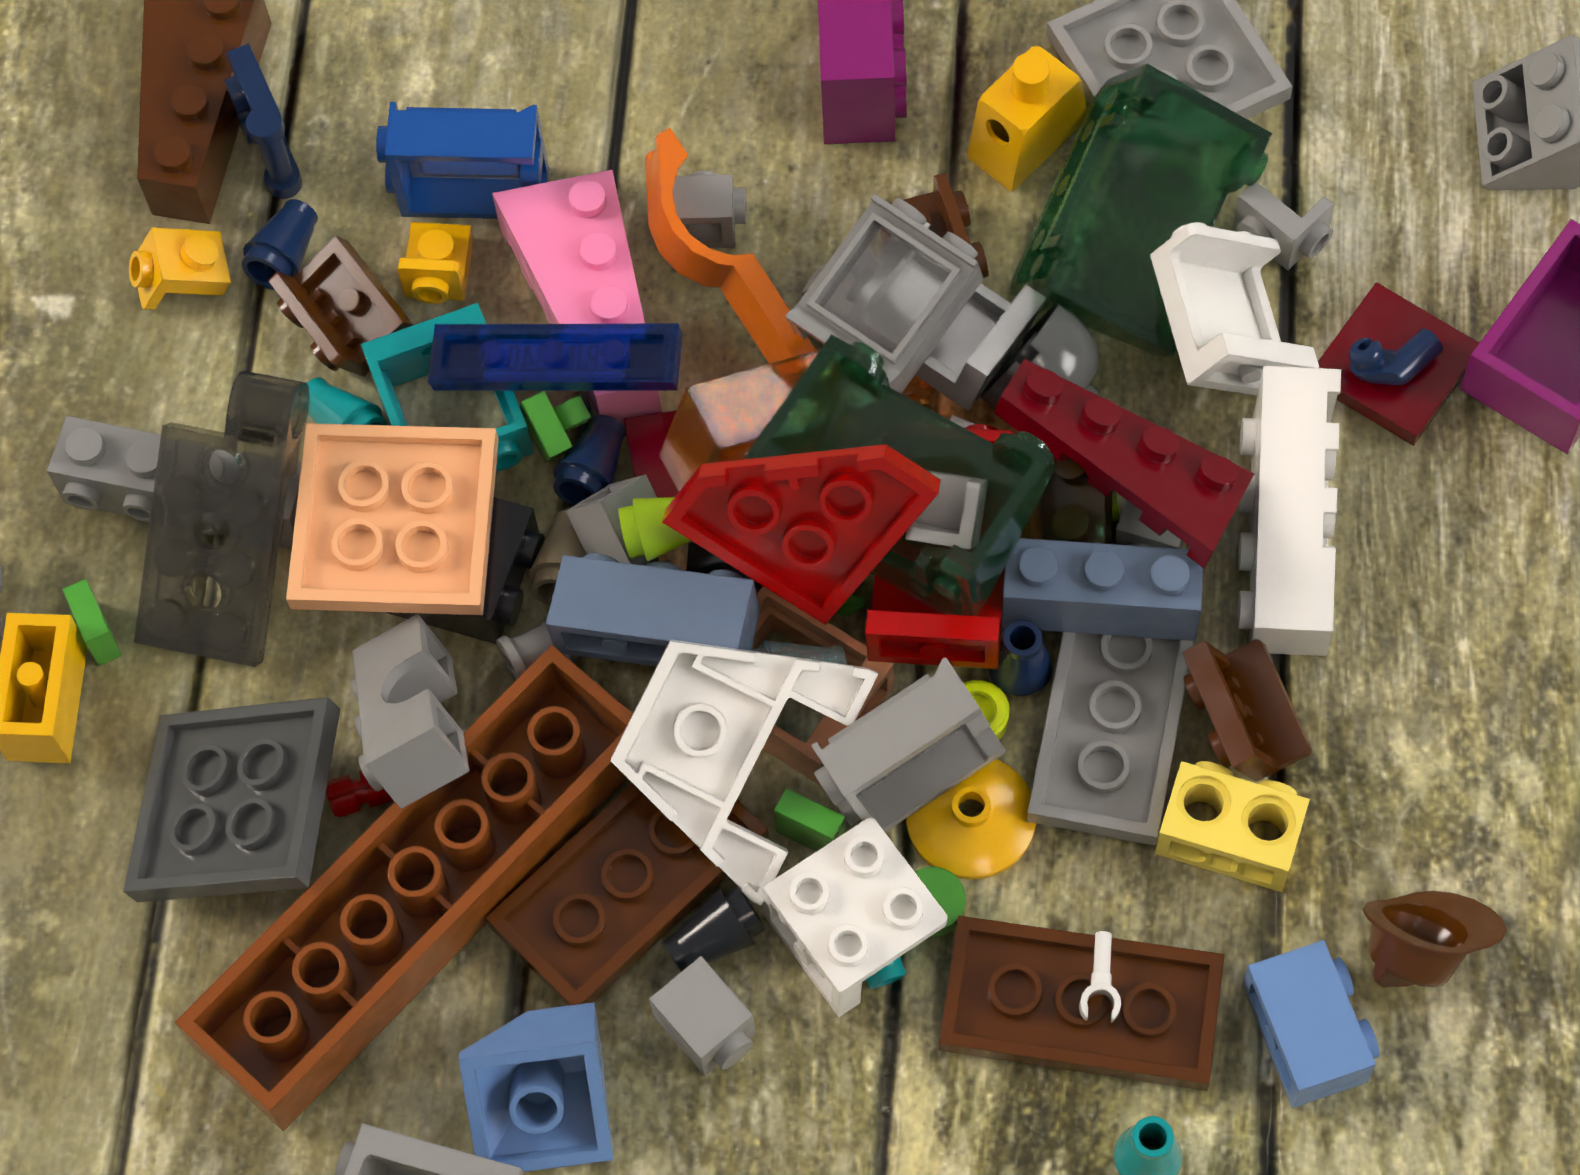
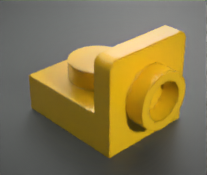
M411 222L406 258L399 259L397 270L405 297L415 298L427 304H440L447 300L465 301L474 240L471 225Z

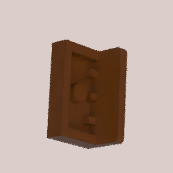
M336 235L295 277L277 271L268 280L281 297L277 302L281 312L296 326L305 328L314 340L310 345L312 352L320 362L332 371H338L341 368L365 377L370 371L361 344L413 326V323L347 240Z
M1254 639L1224 654L1204 640L1182 652L1191 672L1183 677L1185 686L1198 709L1201 711L1207 709L1216 729L1208 734L1209 741L1217 758L1224 767L1232 766L1235 770L1257 782L1311 754V745L1268 649L1262 641Z

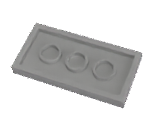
M1063 632L1027 812V822L1156 846L1185 691L1183 677L1188 674L1189 669L1182 652L1193 647V641Z

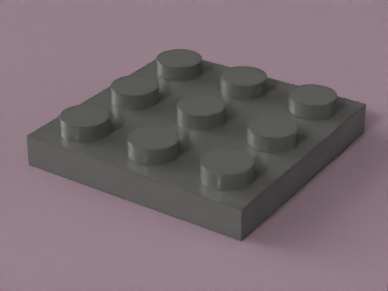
M324 697L160 715L123 892L136 902L309 888L340 708L331 699Z

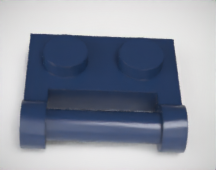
M248 43L226 52L234 76L224 79V82L236 109L235 114L249 145L255 143L260 147L266 165L264 180L268 191L272 196L279 199L291 198L300 191L302 178L287 144L281 113Z

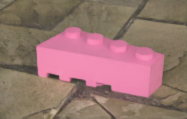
M613 170L492 193L500 230L508 246H511L530 289H533L555 338L557 337L558 340H648ZM580 384L595 416L607 415L624 425V418L662 413L658 384Z

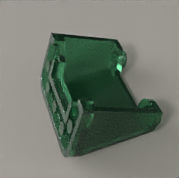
M1149 64L1111 77L1100 88L1085 115L1015 270L1010 286L1011 295L1016 297L1027 284L1046 297L1041 308L1042 310L1048 311L1054 304L1058 303L1066 310H1070L1087 328L1160 357L1174 355L1178 351L1150 254L1169 240L1172 233L1183 225L1200 222L1213 227L1227 194L1236 192L1244 185H1254L1262 175L1268 162V154L1264 151L1272 133Z
M831 334L745 455V459L887 444L925 470L987 479V493L980 539L977 546L969 550L955 544L953 547L912 541L905 539V532L870 573L942 614L978 616L993 591L1055 470L1054 455L1051 454L1044 442L1024 431H1019L1016 435L1000 434L994 444L890 388L889 379L882 368L885 364L884 360L874 349L857 341L850 345Z

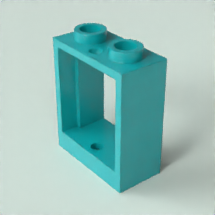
M478 303L361 344L371 377L390 426H408L393 387L448 368L452 341L493 340ZM490 384L506 424L496 428L499 438L496 471H503L517 465L523 457L532 455L534 452L527 424L511 384Z

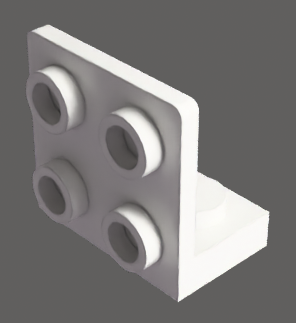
M874 818L865 819L762 887L764 899L763 915L838 1017L861 1003V987L864 980L944 928L947 924V914Z

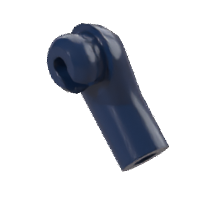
M1425 328L1420 329L1398 350L1383 349L1379 341H1372L1371 338H1362L1354 342L1350 347L1348 354L1351 361L1350 369L1364 383L1401 386L1413 379L1442 353L1443 346L1438 337Z

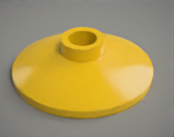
M995 759L907 817L906 827L910 841L920 857L931 867L946 869L957 878L972 880L995 876L1013 866L1024 855L1032 841L1036 823L1027 822L1031 791L1018 772L1006 763ZM970 799L976 800L982 804L984 809L979 815L969 817L959 810L962 802Z

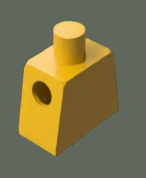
M1033 46L1026 53L1018 56L1013 65L978 100L967 158L1012 193L1087 120L1088 113L1083 83L1080 77L1040 46Z

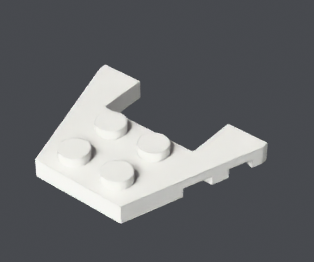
M670 639L610 761L670 821H673L717 867L719 866L752 902L761 906L764 901L762 887L776 878L788 854V850L727 818L788 698H792L849 726L855 722L878 673L867 667Z

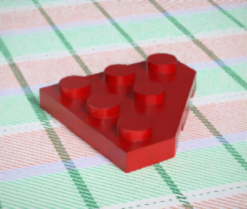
M887 444L705 463L700 465L667 506L662 523L826 625L939 494L941 479Z

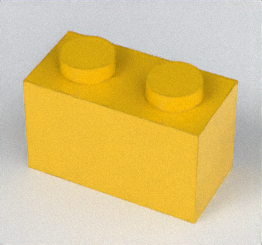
M7 613L0 653V752L7 761L71 764L88 648L71 615Z

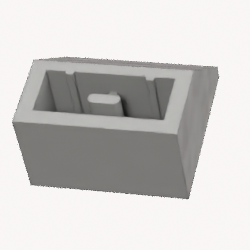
M1572 34L1472 82L1482 186L1486 189L1534 190L1576 189L1580 187V39Z

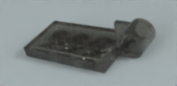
M242 370L237 375L231 389L224 432L173 422L162 425L134 643L256 667L263 662L288 480L290 476L297 473L301 437L309 411L310 392L306 382ZM215 450L226 451L235 458L238 465V475L232 484L219 482L212 475L209 461ZM206 513L219 514L226 520L230 535L224 546L213 545L204 538L201 531V521ZM197 575H208L219 584L221 600L217 607L204 606L195 598L193 582Z

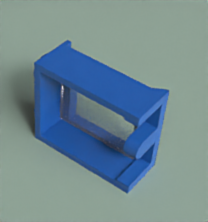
M390 102L388 125L378 126L377 159L379 163H386V191L396 195L401 217L498 219L492 193L548 182L549 165L537 105H531L520 112H517L516 109L406 107V110H398L396 102Z

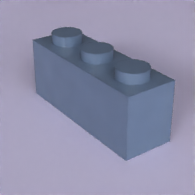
M1007 537L1001 628H1006L1016 620H1029L1043 631L1196 641L1202 607L1203 568L1186 556L1189 549Z
M599 553L587 554L584 557L563 555L546 627L553 646L562 654L657 667L670 639L751 651L760 614V605L754 580L745 579L742 575L733 571L714 570L709 574L682 571L673 564L660 561L650 562L644 566L621 563L613 557Z

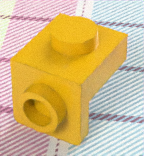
M152 227L138 251L132 253L129 262L130 282L133 287L138 288L142 309L155 310L165 293L223 296L231 284L221 232Z

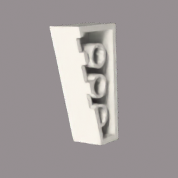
M1263 366L1253 418H1242L1240 455L1251 456V472L1255 474L1239 503V512L1251 513L1250 533H1240L1238 569L1250 571V591H1239L1237 626L1238 629L1249 630V642L1254 639L1262 641L1266 645L1269 654L1326 656L1333 634L1335 546H1328V539H1333L1335 531L1338 488L1328 487V480L1333 481L1336 451L1339 450L1340 423H1331L1337 395L1341 392V369Z

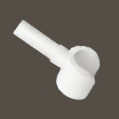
M1107 931L1095 933L1091 985L1082 993L1079 1004L1080 1014L1086 1021L1088 1019L1087 1001L1093 995L1102 994L1111 1000L1113 1006L1111 1023L1118 1017L1121 1008L1120 995L1111 986L1112 934Z

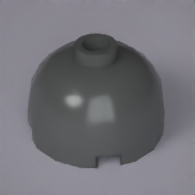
M1058 303L1054 304L1032 326L1022 340V344L1009 357L980 397L995 411L1002 393L1024 359L1050 370L1058 376L1097 395L1098 391L1090 385L1099 366L1098 347L1091 331L1070 310H1066Z

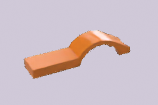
M671 128L657 134L655 138L656 149L645 157L648 225L659 253L680 275L705 287L720 288L785 389L788 390L808 378L822 359L808 337L804 340L794 333L785 317L790 309L753 253L740 255L723 253L708 248L690 235L677 215L672 193L675 178L678 175L677 171L685 162L688 154Z

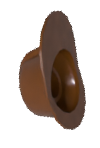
M1415 892L1388 900L1369 901L1363 908L1366 918L1372 923L1368 942V954L1375 963L1373 977L1374 981L1381 987L1443 986L1450 980L1467 954L1490 948L1502 942L1507 930L1503 919L1490 907L1475 899L1450 892Z

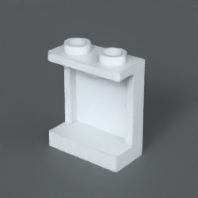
M1195 222L1176 229L1169 240L1150 254L1187 385L1257 396L1263 366L1319 368L1313 347L1281 342L1260 273L1261 268L1281 253L1277 239L1252 235L1247 231L1236 232L1210 227L1204 223Z

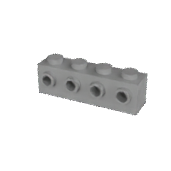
M71 416L65 417L47 469V473L64 503L84 510H101L126 515L143 522H161L189 528L203 534H220L249 540L262 546H280L292 549L302 462Z

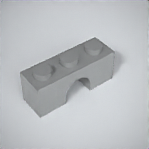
M414 615L352 650L355 678L350 681L359 707V716L355 717L354 722L357 732L362 739L364 753L359 756L358 760L362 773L371 787L376 791L385 789L400 809L469 772L464 733L441 705L442 702L458 694L452 656L420 615Z

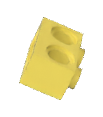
M1181 761L1160 828L1155 854L1283 892L1310 799L1298 796L1296 790L1281 782L1263 780L1257 784L1234 777L1232 771L1217 763L1200 761L1193 765ZM1193 802H1205L1214 807L1219 816L1210 821H1199L1192 818L1187 813L1185 807ZM1256 821H1269L1280 829L1282 836L1275 840H1262L1252 833L1249 825Z

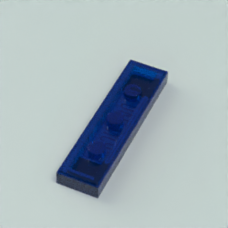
M678 323L435 324L428 383L434 391H678L683 331Z

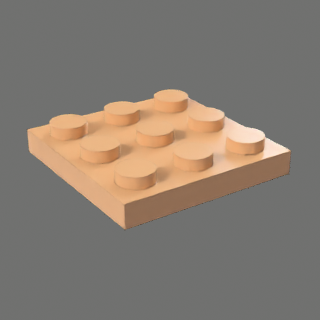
M306 423L286 596L290 609L483 615L499 442L496 428Z

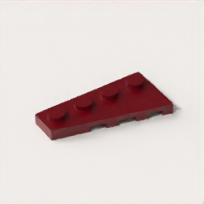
M1026 359L1023 360L1005 388L994 412L995 415L1056 460L1063 461L1071 458L1083 467L1089 477L1087 483L1106 497H1109L1113 492H1117L1140 509L1142 514L1139 521L1156 534L1161 536L1168 530L1189 545L1190 548L1186 556L1204 569L1255 474L1231 462L1229 459L1174 434L1169 429L1158 426Z

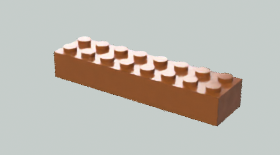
M551 645L464 732L469 772L402 809L394 802L175 1021L177 1027L193 1048L284 1132L487 924L485 918L547 862L628 779L610 760L633 713Z

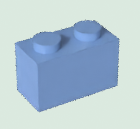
M1324 940L1248 965L1242 986L1292 1108L1368 1083L1376 1066L1374 1059L1380 1056L1378 1042L1367 1019L1357 1020L1348 998L1354 994L1348 969L1340 957L1331 958Z

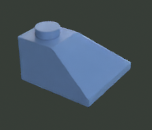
M595 1002L527 1011L459 1052V1065L475 1155L519 1167L523 1172L613 1160L604 1062Z

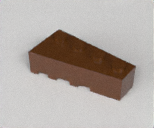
M144 0L137 179L152 215L210 224L240 127L235 114L236 109L224 82V79L234 76L226 52L249 43L259 65L272 24L264 0Z

